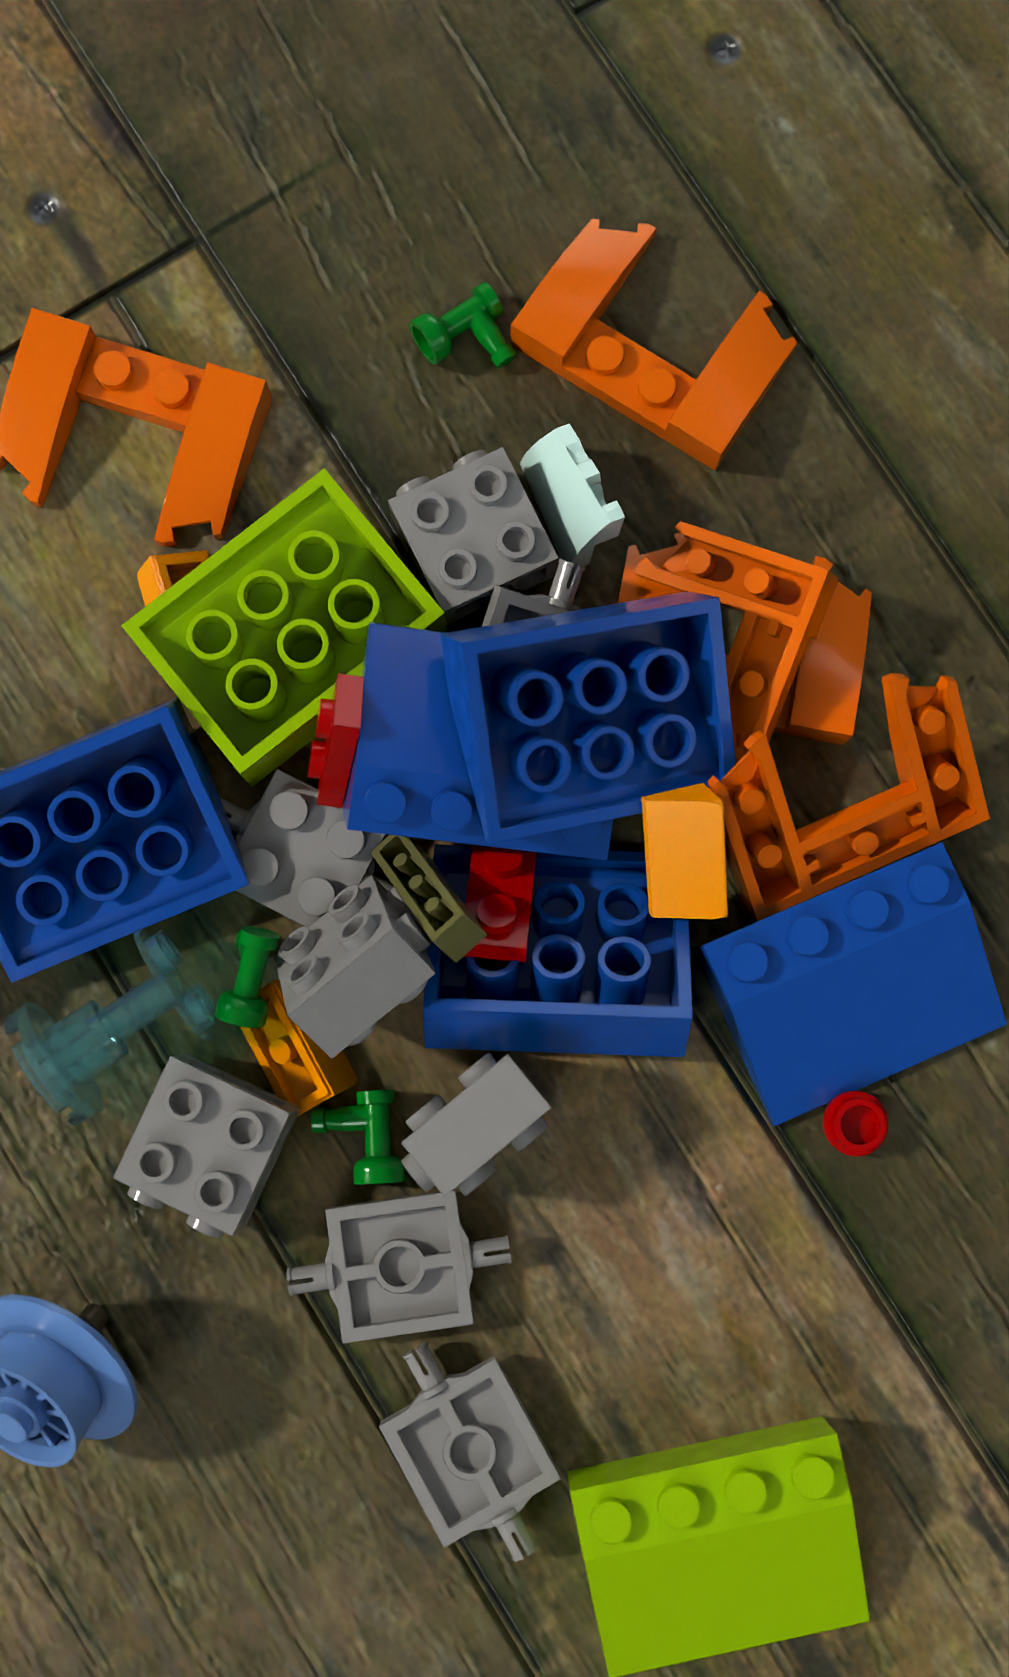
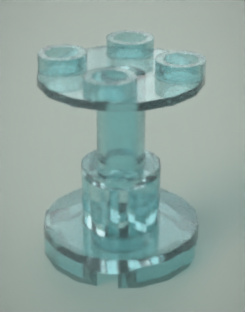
M142 929L134 932L136 945L152 976L104 1008L95 1000H90L59 1022H56L36 1003L27 1002L5 1017L4 1028L6 1035L8 1033L12 1035L19 1030L23 1039L11 1047L21 1067L34 1087L57 1114L70 1106L73 1112L68 1114L67 1122L73 1126L82 1125L103 1111V1099L94 1077L129 1054L125 1040L175 1008L189 1027L203 1040H209L213 1037L211 1026L215 1024L214 1017L216 1016L214 1012L216 1005L199 982L189 987L177 967L183 961V958L173 941L162 929L152 936Z

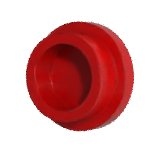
M846 1091L835 1096L828 1103L823 1113L822 1127L826 1139L836 1150L849 1156H865L874 1152L882 1145L888 1133L889 1122L885 1108L874 1096L861 1091Z

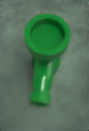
M482 282L472 289V297L439 318L431 313H423L409 322L410 332L415 343L430 363L436 365L446 359L452 351L451 340L469 328L479 343L492 355L490 359L497 369L506 366L517 356L511 344L506 343L500 328L494 321V319L503 314V308L497 294L488 283Z
M241 927V930L235 937V944L241 957L234 989L223 992L217 1000L214 1015L218 1019L232 1025L247 1028H261L266 1025L269 1006L267 1001L259 994L269 952L277 950L279 934L260 927Z
M395 1090L356 1092L357 1105L342 1106L329 1110L327 1107L312 1109L311 1127L314 1134L328 1133L329 1130L343 1132L365 1131L366 1157L359 1159L354 1165L353 1178L355 1185L406 1181L405 1167L401 1162L402 1159L393 1156L391 1152L389 1103H396Z

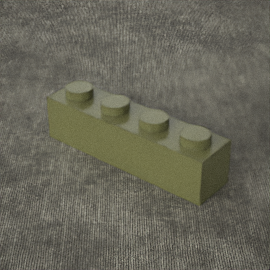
M389 835L370 852L432 942L454 962L457 963L487 935L424 848L413 837Z

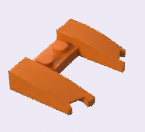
M592 218L559 257L512 322L511 346L716 471L793 353L797 342L794 337L785 340L781 338L766 314L771 311L773 304L768 296L759 290L698 378L694 379L599 320L656 236L657 228L650 224L638 223L637 232L599 228L600 219Z
M32 308L15 356L0 411V470L9 462L29 481L22 494L34 506L43 508L82 401L183 432L154 537L157 545L164 547L177 546L175 528L211 523L213 536L216 540L224 539L273 398L267 381L209 362H207L204 370L98 337L90 325Z
M680 521L675 528L687 541L660 568L650 558L645 556L637 564L634 574L681 592L689 591L720 597V606L744 614L726 660L735 760L737 764L749 751L743 743L751 734L760 730L766 735L768 743L770 742L809 638L816 639L839 578L828 569Z
M681 533L674 534L672 538L674 546L640 555L636 545L629 546L617 603L680 593L681 591L634 574L637 564L645 556L650 558L660 568L687 539ZM815 556L812 562L813 565L828 570L834 565L826 558ZM838 581L816 639L809 638L773 732L844 745L853 737L870 618L872 592L865 588L861 595L858 596Z
M891 673L882 676L889 734L900 784L800 829L795 830L767 737L762 731L759 730L748 737L743 744L749 751L721 780L713 775L707 781L709 789L723 802L725 852L739 899L757 922L990 819L955 679L949 675H941L936 686H908L910 679L904 674Z

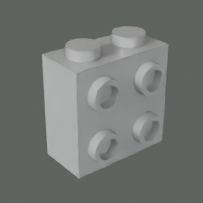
M503 447L488 454L485 450L471 452L456 461L452 471L432 480L428 476L415 478L401 486L396 492V497L388 500L392 521L427 592L444 611L447 627L487 609L495 585L521 593L555 577L558 567V556Z
M371 875L359 886L352 885L345 888L333 899L326 914L309 928L304 926L293 931L281 944L278 954L274 956L287 1016L331 1058H334L348 1045L354 1046L365 1040L374 1030L378 1020L399 1003L404 1004L417 997L425 988L428 979L435 974L426 948L432 944V941L416 921V917L395 887L387 891Z
M488 1052L458 1077V1080L466 1089L447 1104L439 1094L405 1121L413 1133L401 1142L409 1152L401 1162L425 1192L436 1186L445 1197L458 1187L465 1196L468 1195L496 1171L495 1167L497 1165L492 1160V1157L510 1143L519 1152L548 1127L542 1115L551 1108L550 1105L508 1054L497 1062Z
M188 1053L172 1055L169 1057L113 1179L130 1186L127 1194L143 1205L155 1209H164L167 1204L188 1214L186 1223L203 1234L215 1238H222L224 1233L234 1236L247 1226L301 1107Z

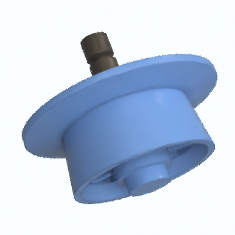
M15 1294L0 1296V1449L32 1465L58 1467L68 1463L73 1458L83 1439H109L123 1433L129 1427L137 1413V1389L123 1359L99 1333L108 1321V1315L102 1307L96 1304H88L80 1315L76 1316L56 1304L36 1297Z

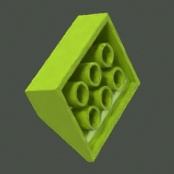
M325 468L121 625L239 774L252 787L315 738L320 698L333 699L337 674L362 677L369 622L448 633L444 611Z
M823 1416L567 1471L575 1520L609 1677L624 1676L870 1622L853 1502L836 1431Z

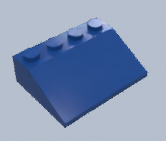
M686 591L440 634L449 700L484 837L488 844L642 813L641 797L699 783H704L709 788L707 781L713 775L721 780L736 765L720 597Z
M369 622L362 670L364 687L361 728L347 784L343 810L347 830L607 860L614 819L488 844L484 837L449 700L440 634L446 632Z
M179 697L0 771V961L11 983L245 887L250 883L205 754Z
M943 842L695 949L699 962L772 1126L779 1125L827 1104L835 1096L843 1092L859 1090L1007 1025L971 903Z
M434 845L433 862L465 904L472 846ZM608 851L607 860L537 852L526 962L467 956L462 957L456 963L433 942L427 947V953L435 974L428 979L424 991L425 1048L664 1057L685 1056L693 1019L689 919L653 918L649 914L645 852Z

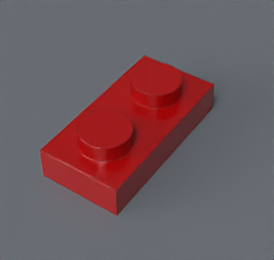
M338 673L333 699L320 698L315 738H321L324 741L312 739L307 771L308 778L319 779L316 805L338 808L343 806L361 728L364 677Z
M481 845L472 846L465 905L487 935L463 957L470 956L474 958L526 962L537 852Z

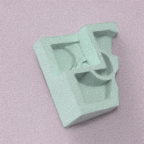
M570 423L554 429L537 441L523 456L520 462L521 468L560 559L584 567L589 565L595 545L619 536L625 516L617 500L606 504L601 486L600 472L592 459L586 455Z

